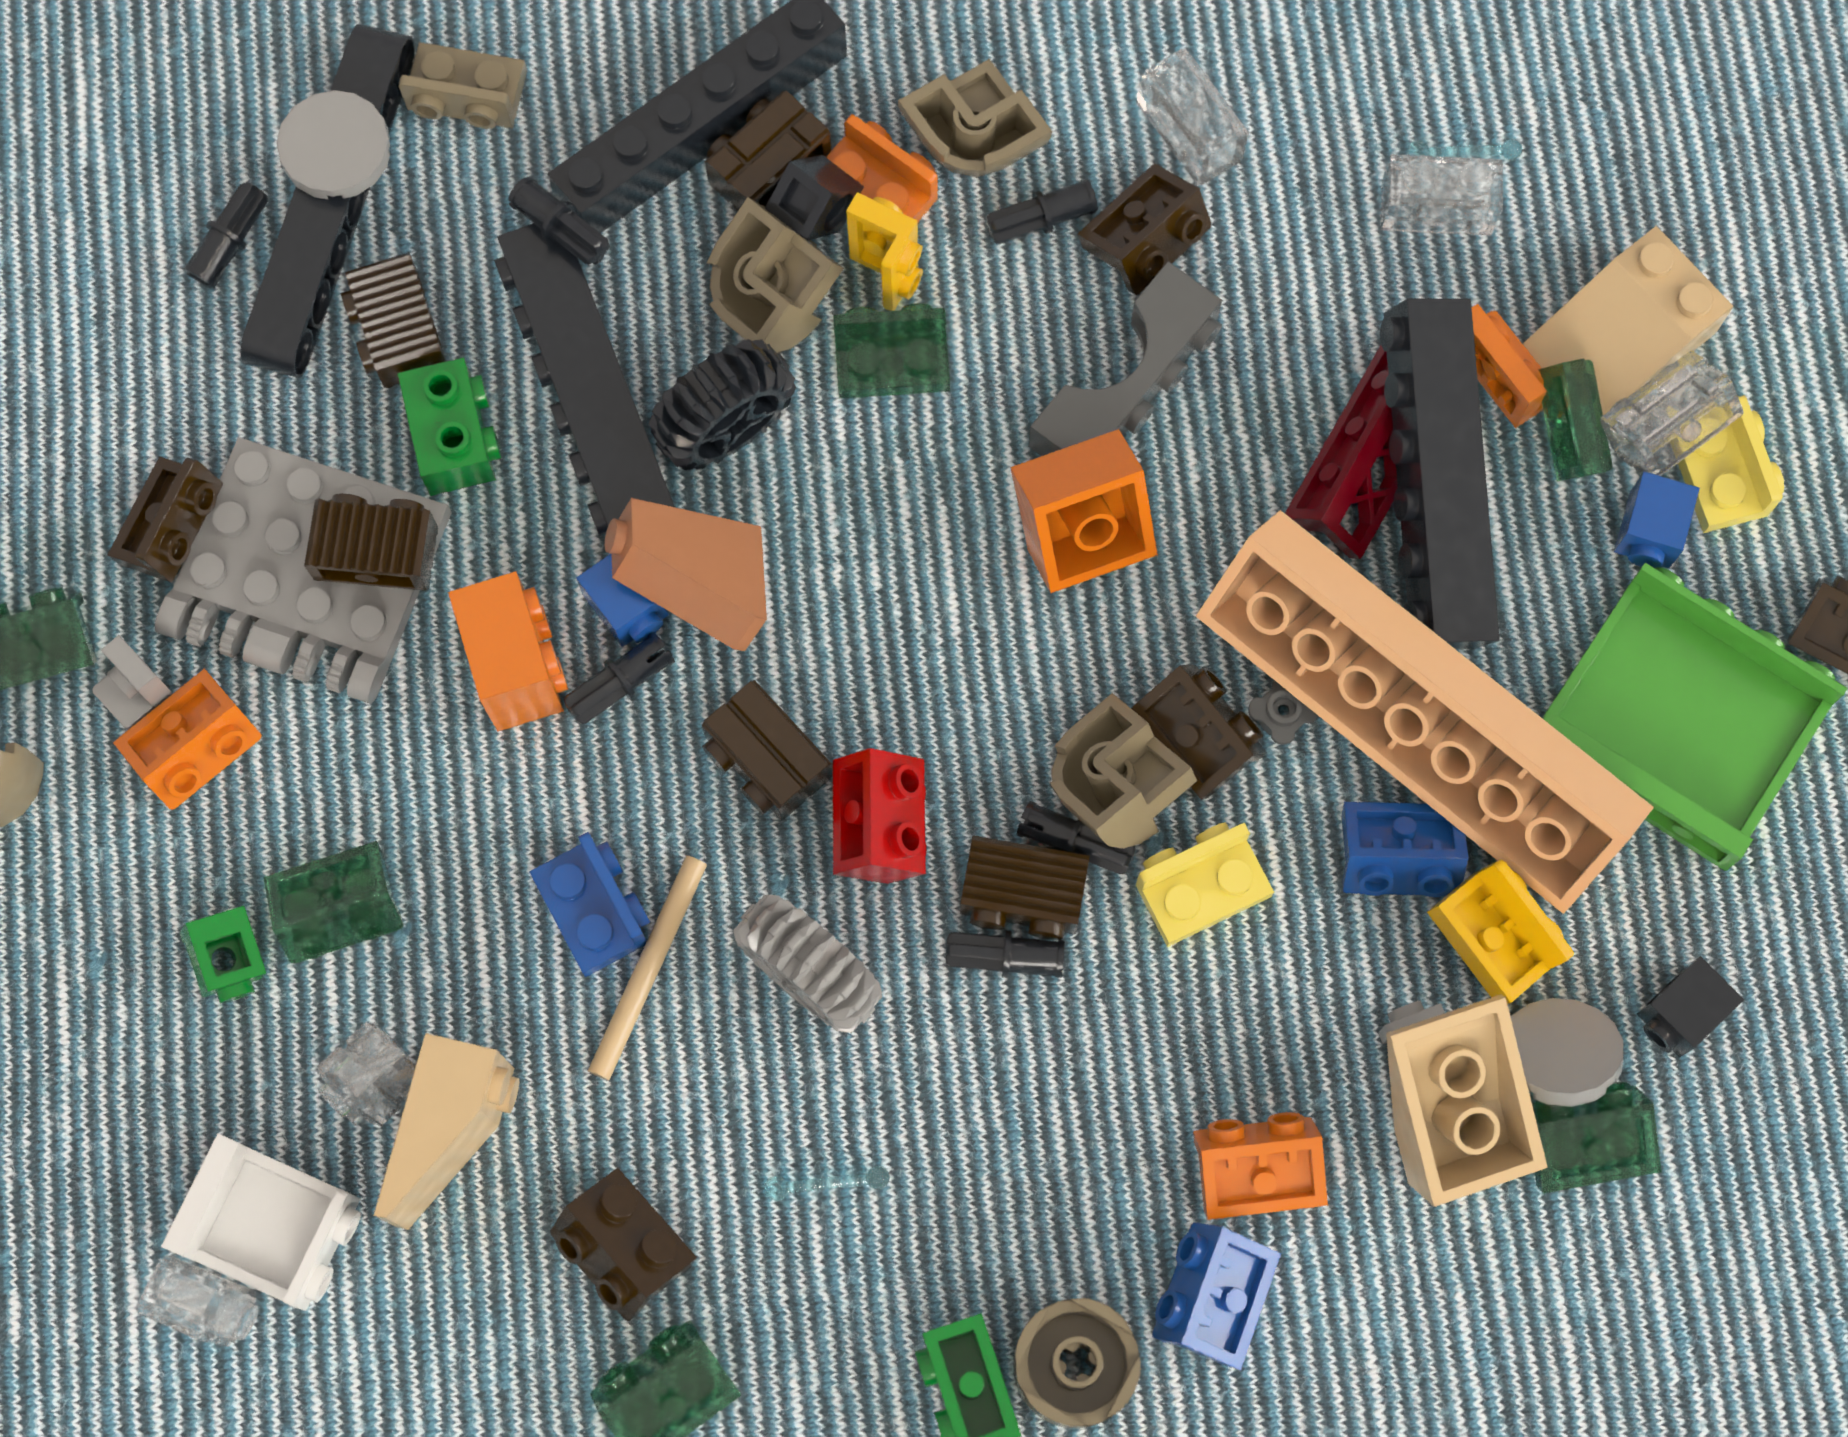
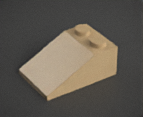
M1655 226L1614 258L1530 336L1523 345L1559 389L1560 397L1594 431L1715 335L1734 306L1675 244Z
M1500 994L1386 1033L1394 1130L1407 1181L1433 1207L1547 1168L1506 997Z
M425 1033L374 1216L397 1228L409 1230L498 1128L502 1112L511 1113L518 1094L519 1078L512 1077L515 1068L497 1050Z

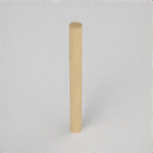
M686 856L588 1069V1072L609 1081L707 867L706 863L697 858Z

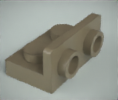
M419 42L410 76H401L399 89L407 110H411L423 118L437 120L445 116L465 120L469 124L483 129H492L495 126L513 128L528 70L525 60Z

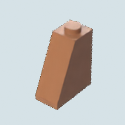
M634 498L630 499L619 519L613 518L610 521L605 536V551L612 554L613 579L732 649L745 652L767 620L761 526Z

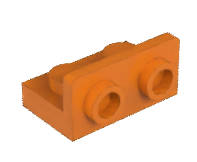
M851 114L844 122L845 136L826 158L864 186L861 192L862 195L871 199L874 197L885 198L897 205L904 215L919 222L938 200V176L934 167L919 153L911 152L908 154L894 144L889 133L879 124L873 121L865 123L854 114Z
M1479 304L1473 306L1472 319L1478 381L1512 425L1517 428L1555 403L1560 396V391L1498 312L1490 311L1486 314Z
M204 668L116 739L113 744L144 783L169 809L173 810L261 739V733Z
M1283 1112L1269 1116L1268 1122L1244 1124L1239 1120L1224 1119L1210 1123L1207 1126L1208 1129L1195 1130L1193 1132L1194 1145L1199 1154L1203 1208L1207 1220L1328 1206L1323 1140L1313 1119L1304 1117L1299 1113Z

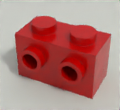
M868 748L833 760V875L889 884L926 874V787L924 759Z

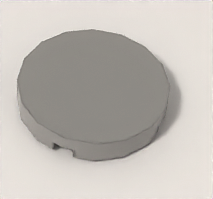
M331 90L314 94L295 105L282 121L277 138L280 163L284 171L297 188L315 198L328 199L327 196L341 195L344 199L359 195L377 182L387 168L390 157V137L384 118L371 102L350 92Z
M1550 998L1529 1003L1511 1016L1528 1090L1533 1093V1099L1547 1105L1571 1107L1593 1102L1606 1094L1607 1087L1613 1084L1614 1081L1616 1083L1622 1073L1623 1039L1615 1023L1598 1008L1578 1000Z

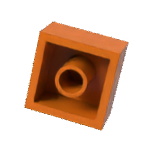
M1119 429L1010 467L1027 549L1050 593L1158 555L1144 470Z
M515 571L448 592L479 700L497 732L563 712L559 693L569 689L559 657L556 656L551 640L543 642V640L553 638L544 607L540 604L535 587L524 589Z

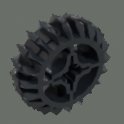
M750 339L742 340L736 346L734 344L726 345L717 354L710 353L707 359L700 364H693L692 369L687 374L677 377V383L672 388L664 391L662 395L663 400L655 404L652 410L653 415L648 424L651 428V434L657 441V447L665 458H670L676 467H681L684 471L693 470L694 468L696 470L704 469L712 462L719 464L725 457L736 453L745 445L750 444L758 435L767 432L766 428L772 422L780 419L781 411L789 406L792 400L791 397L796 389L794 384L795 378L789 371L790 366L779 352L776 353L770 344H766L762 339L753 341Z

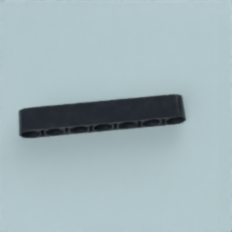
M356 24L348 39L331 90L355 93L371 102L384 118L389 133L402 99L399 89L401 76H410L415 55L413 37L364 24ZM370 187L357 196L344 199L341 195L327 196L328 199L315 198L301 189L295 188L244 330L241 343L242 363L296 378L304 374L310 362Z

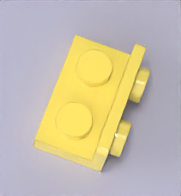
M1745 395L1732 398L1723 410L1673 422L1666 430L1684 482L1700 488L1694 510L1703 533L1767 517L1782 500L1784 480L1781 470L1775 462H1770L1763 443L1765 431L1762 419L1757 411H1751Z
M1226 822L1217 824L1196 836L1195 840L1198 845L1179 854L1176 853L1174 847L1168 848L1151 856L1142 863L1145 870L1139 873L1136 887L1167 947L1273 896L1274 890L1247 841L1250 832L1245 823L1229 829Z

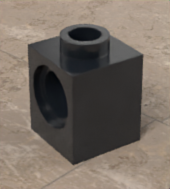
M823 155L790 161L765 209L808 241L839 233L847 219L846 210L856 193L861 194L864 186Z
M1699 956L1684 967L1637 1015L1645 1023L1643 1030L1648 1038L1661 1050L1668 1053L1673 1051L1680 1058L1695 1049L1745 999Z

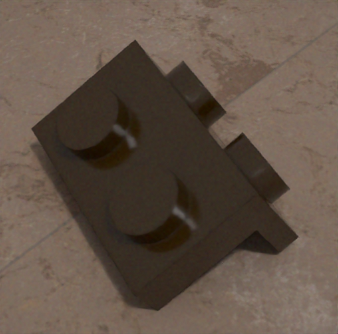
M159 456L107 556L119 565L172 583L180 566L188 558L191 545L208 513L214 508L217 495L224 483L198 460L186 458L182 464Z
M618 1167L566 1205L550 1230L562 1256L570 1263L577 1264L595 1285L596 1292L602 1302L610 1309L617 1310L628 1322L640 1313L651 1298L687 1271L697 1259L696 1255Z

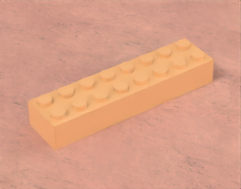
M1281 510L1248 537L1196 615L1199 620L1497 861L1500 859L1504 860L1511 870L1520 875L1525 884L1563 914L1630 840L1654 808Z

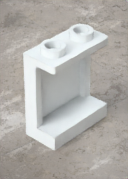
M217 1134L161 1247L275 1297L294 1308L306 1311L311 1301L316 1303L320 1301L331 1282L334 1270L328 1265L338 1244L345 1246L356 1231L361 1212L355 1209L360 1198L252 1150L232 1139Z

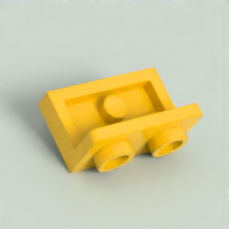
M857 192L846 210L849 256L851 260L882 274L883 308L894 312L902 297L909 300L914 295L922 278L923 269L918 267V261L923 246L918 244V221L904 215L897 205L885 198L874 197L871 199Z
M1502 859L1473 873L1427 911L1428 915L1490 997L1501 994L1506 997L1507 1004L1512 1003L1548 970L1565 963L1574 955L1573 950L1565 941L1559 926L1546 916L1527 891L1524 880L1515 871L1511 870Z

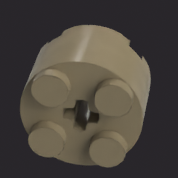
M1087 1298L1058 1301L1037 1312L1023 1329L1013 1358L1015 1384L1025 1403L1045 1421L1064 1428L1078 1429L1091 1427L1117 1414L1134 1394L1141 1371L1138 1345L1126 1320L1111 1307ZM1079 1347L1088 1352L1085 1363L1093 1369L1090 1376L1081 1373L1074 1380H1071L1064 1375L1067 1365L1059 1360L1061 1352L1072 1355Z

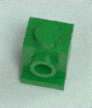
M245 906L191 921L183 926L179 933L182 942L186 945L202 998L217 993L219 1002L222 1004L255 992L252 982L260 980L266 974V970ZM217 951L229 953L233 959L232 968L227 971L216 969L212 963L213 953Z

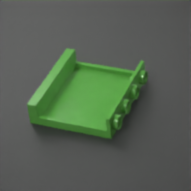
M1644 563L1542 718L1651 804L1654 808L1645 818L1647 822L1722 870L1727 871L1742 859L1753 841L1750 836L1830 708L1845 694L1848 688L1835 681L1834 674L1825 666L1813 661H1803L1785 650L1783 642L1775 635L1764 630H1753L1735 619L1734 613L1725 604L1710 598L1703 599L1685 588L1684 582L1675 573L1665 568H1653Z

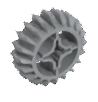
M764 894L755 905L752 904L740 917L742 921L736 926L733 933L737 945L743 950L744 954L769 979L774 981L813 1016L821 1019L827 1026H831L836 1031L852 1033L860 1023L864 1024L875 1011V1005L883 996L880 983L874 978V974L847 947L840 943L833 934L825 930L817 921L810 918L802 909L796 908L791 902L782 899L778 895Z

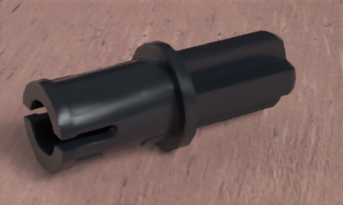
M530 176L521 179L513 187L508 197L510 201L509 206L519 211L541 229L542 237L546 241H557L585 264L597 265L603 260L604 254L610 246L608 239L577 215L575 205L568 201L561 202Z
M1086 178L1080 180L1081 182L1046 194H1042L1039 190L1032 193V199L989 213L986 216L989 234L996 244H1002L1040 230L1048 234L1053 232L1054 225L1089 213H1096L1098 205L1092 185Z
M250 183L240 184L217 221L209 220L206 224L209 231L203 238L197 251L183 268V271L200 284L210 289H215L224 270L237 251L245 250L247 244L244 238L267 204L268 196L261 189Z
M653 632L647 639L613 662L608 658L604 661L605 668L567 694L564 698V703L572 717L580 724L588 723L624 696L629 699L635 696L634 689L668 665L671 666L675 663L669 650L666 652L661 650L647 660L648 657L666 646L660 637Z
M1029 801L1021 817L1025 821L1024 823H1019L1017 836L1026 837L1056 850L1089 855V863L1117 874L1126 873L1134 857L1135 845L1124 849L1110 847L1079 819L1069 818Z
M1006 930L1005 936L951 932L948 935L946 944V965L955 968L1002 972V978H1008L1009 972L1055 976V978H1062L1065 941L1012 937V931Z

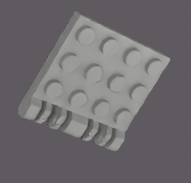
M238 437L220 478V481L224 484L217 495L216 504L205 518L191 545L189 556L181 568L173 589L164 597L155 620L156 633L176 640H181L186 635L185 640H187V643L201 647L207 642V638L210 636L221 610L232 615L228 618L225 630L220 638V654L232 658L237 656L248 635L243 649V661L283 675L289 669L303 637L305 639L301 643L292 669L293 678L304 682L310 681L327 645L339 650L335 653L332 665L327 672L326 689L341 693L348 683V697L372 704L380 691L420 590L313 580L304 563L315 500L320 498L328 501L332 500L335 494L345 493L360 496L366 499L370 505L379 504L387 506L393 499H408L419 502L424 506V509L430 510L438 525L435 553L452 514L449 506Z

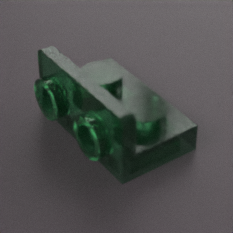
M924 303L909 304L902 307L901 310L877 312L876 309L870 307H856L847 310L845 314L833 316L839 399L950 392L945 308H933L931 305Z
M1583 358L1538 369L1544 380V388L1547 390L1542 400V407L1557 481L1610 471L1613 464L1593 362Z
M62 586L29 595L28 598L31 605L10 611L6 602H0V690L91 666L97 662L80 606L84 603L81 592L65 595Z
M377 841L263 877L272 929L291 963L315 959L326 953L366 940H373L403 928L402 916L392 896L384 855Z
M1616 1081V1083L1613 1082V1084L1608 1086L1606 1094L1596 1101L1572 1107L1547 1105L1538 1100L1532 1103L1547 1163L1546 1169L1535 1172L1536 1186L1543 1194L1662 1172L1654 1103L1636 1086Z
M689 1320L680 1327L673 1325L659 1332L650 1341L648 1350L629 1364L621 1362L608 1369L599 1378L597 1387L591 1391L590 1395L598 1414L615 1437H686L739 1398L741 1393L705 1343L695 1325Z

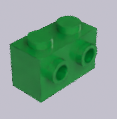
M464 357L398 373L420 477L429 495L433 496L495 481L496 477L492 461L501 459V452L494 426L484 427L480 410L490 408L482 375L472 376Z
M982 1313L922 1333L926 1348L915 1351V1355L926 1388L938 1384L945 1409L934 1412L941 1437H1021L1022 1435Z

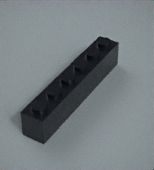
M790 0L547 173L554 197L561 202L568 201L575 205L577 215L599 233H602L704 160L709 148L720 136L724 134L735 135L747 124L746 118L748 113L759 101L765 98L772 101L783 90H787L793 96L846 58L845 23L825 0Z
M534 223L497 236L504 256L494 260L505 291L517 289L522 304L512 309L523 338L527 339L535 336L541 353L532 355L531 359L541 386L544 388L553 384L559 402L549 406L561 437L572 433L578 451L570 453L568 456L579 485L583 486L591 483L597 501L589 503L587 506L598 535L606 534L610 521L613 518L619 519L631 498L675 507L578 258L557 241H546L541 235V229Z
M1407 298L1384 313V319L1380 327V342L1383 350L1387 351L1389 375L1385 381L1384 395L1387 405L1392 410L1393 432L1389 440V454L1392 462L1396 464L1398 488L1394 495L1393 505L1395 516L1401 521L1402 546L1399 550L1398 566L1400 574L1405 578L1407 603L1404 609L1453 648L1476 649L1500 641L1471 299Z

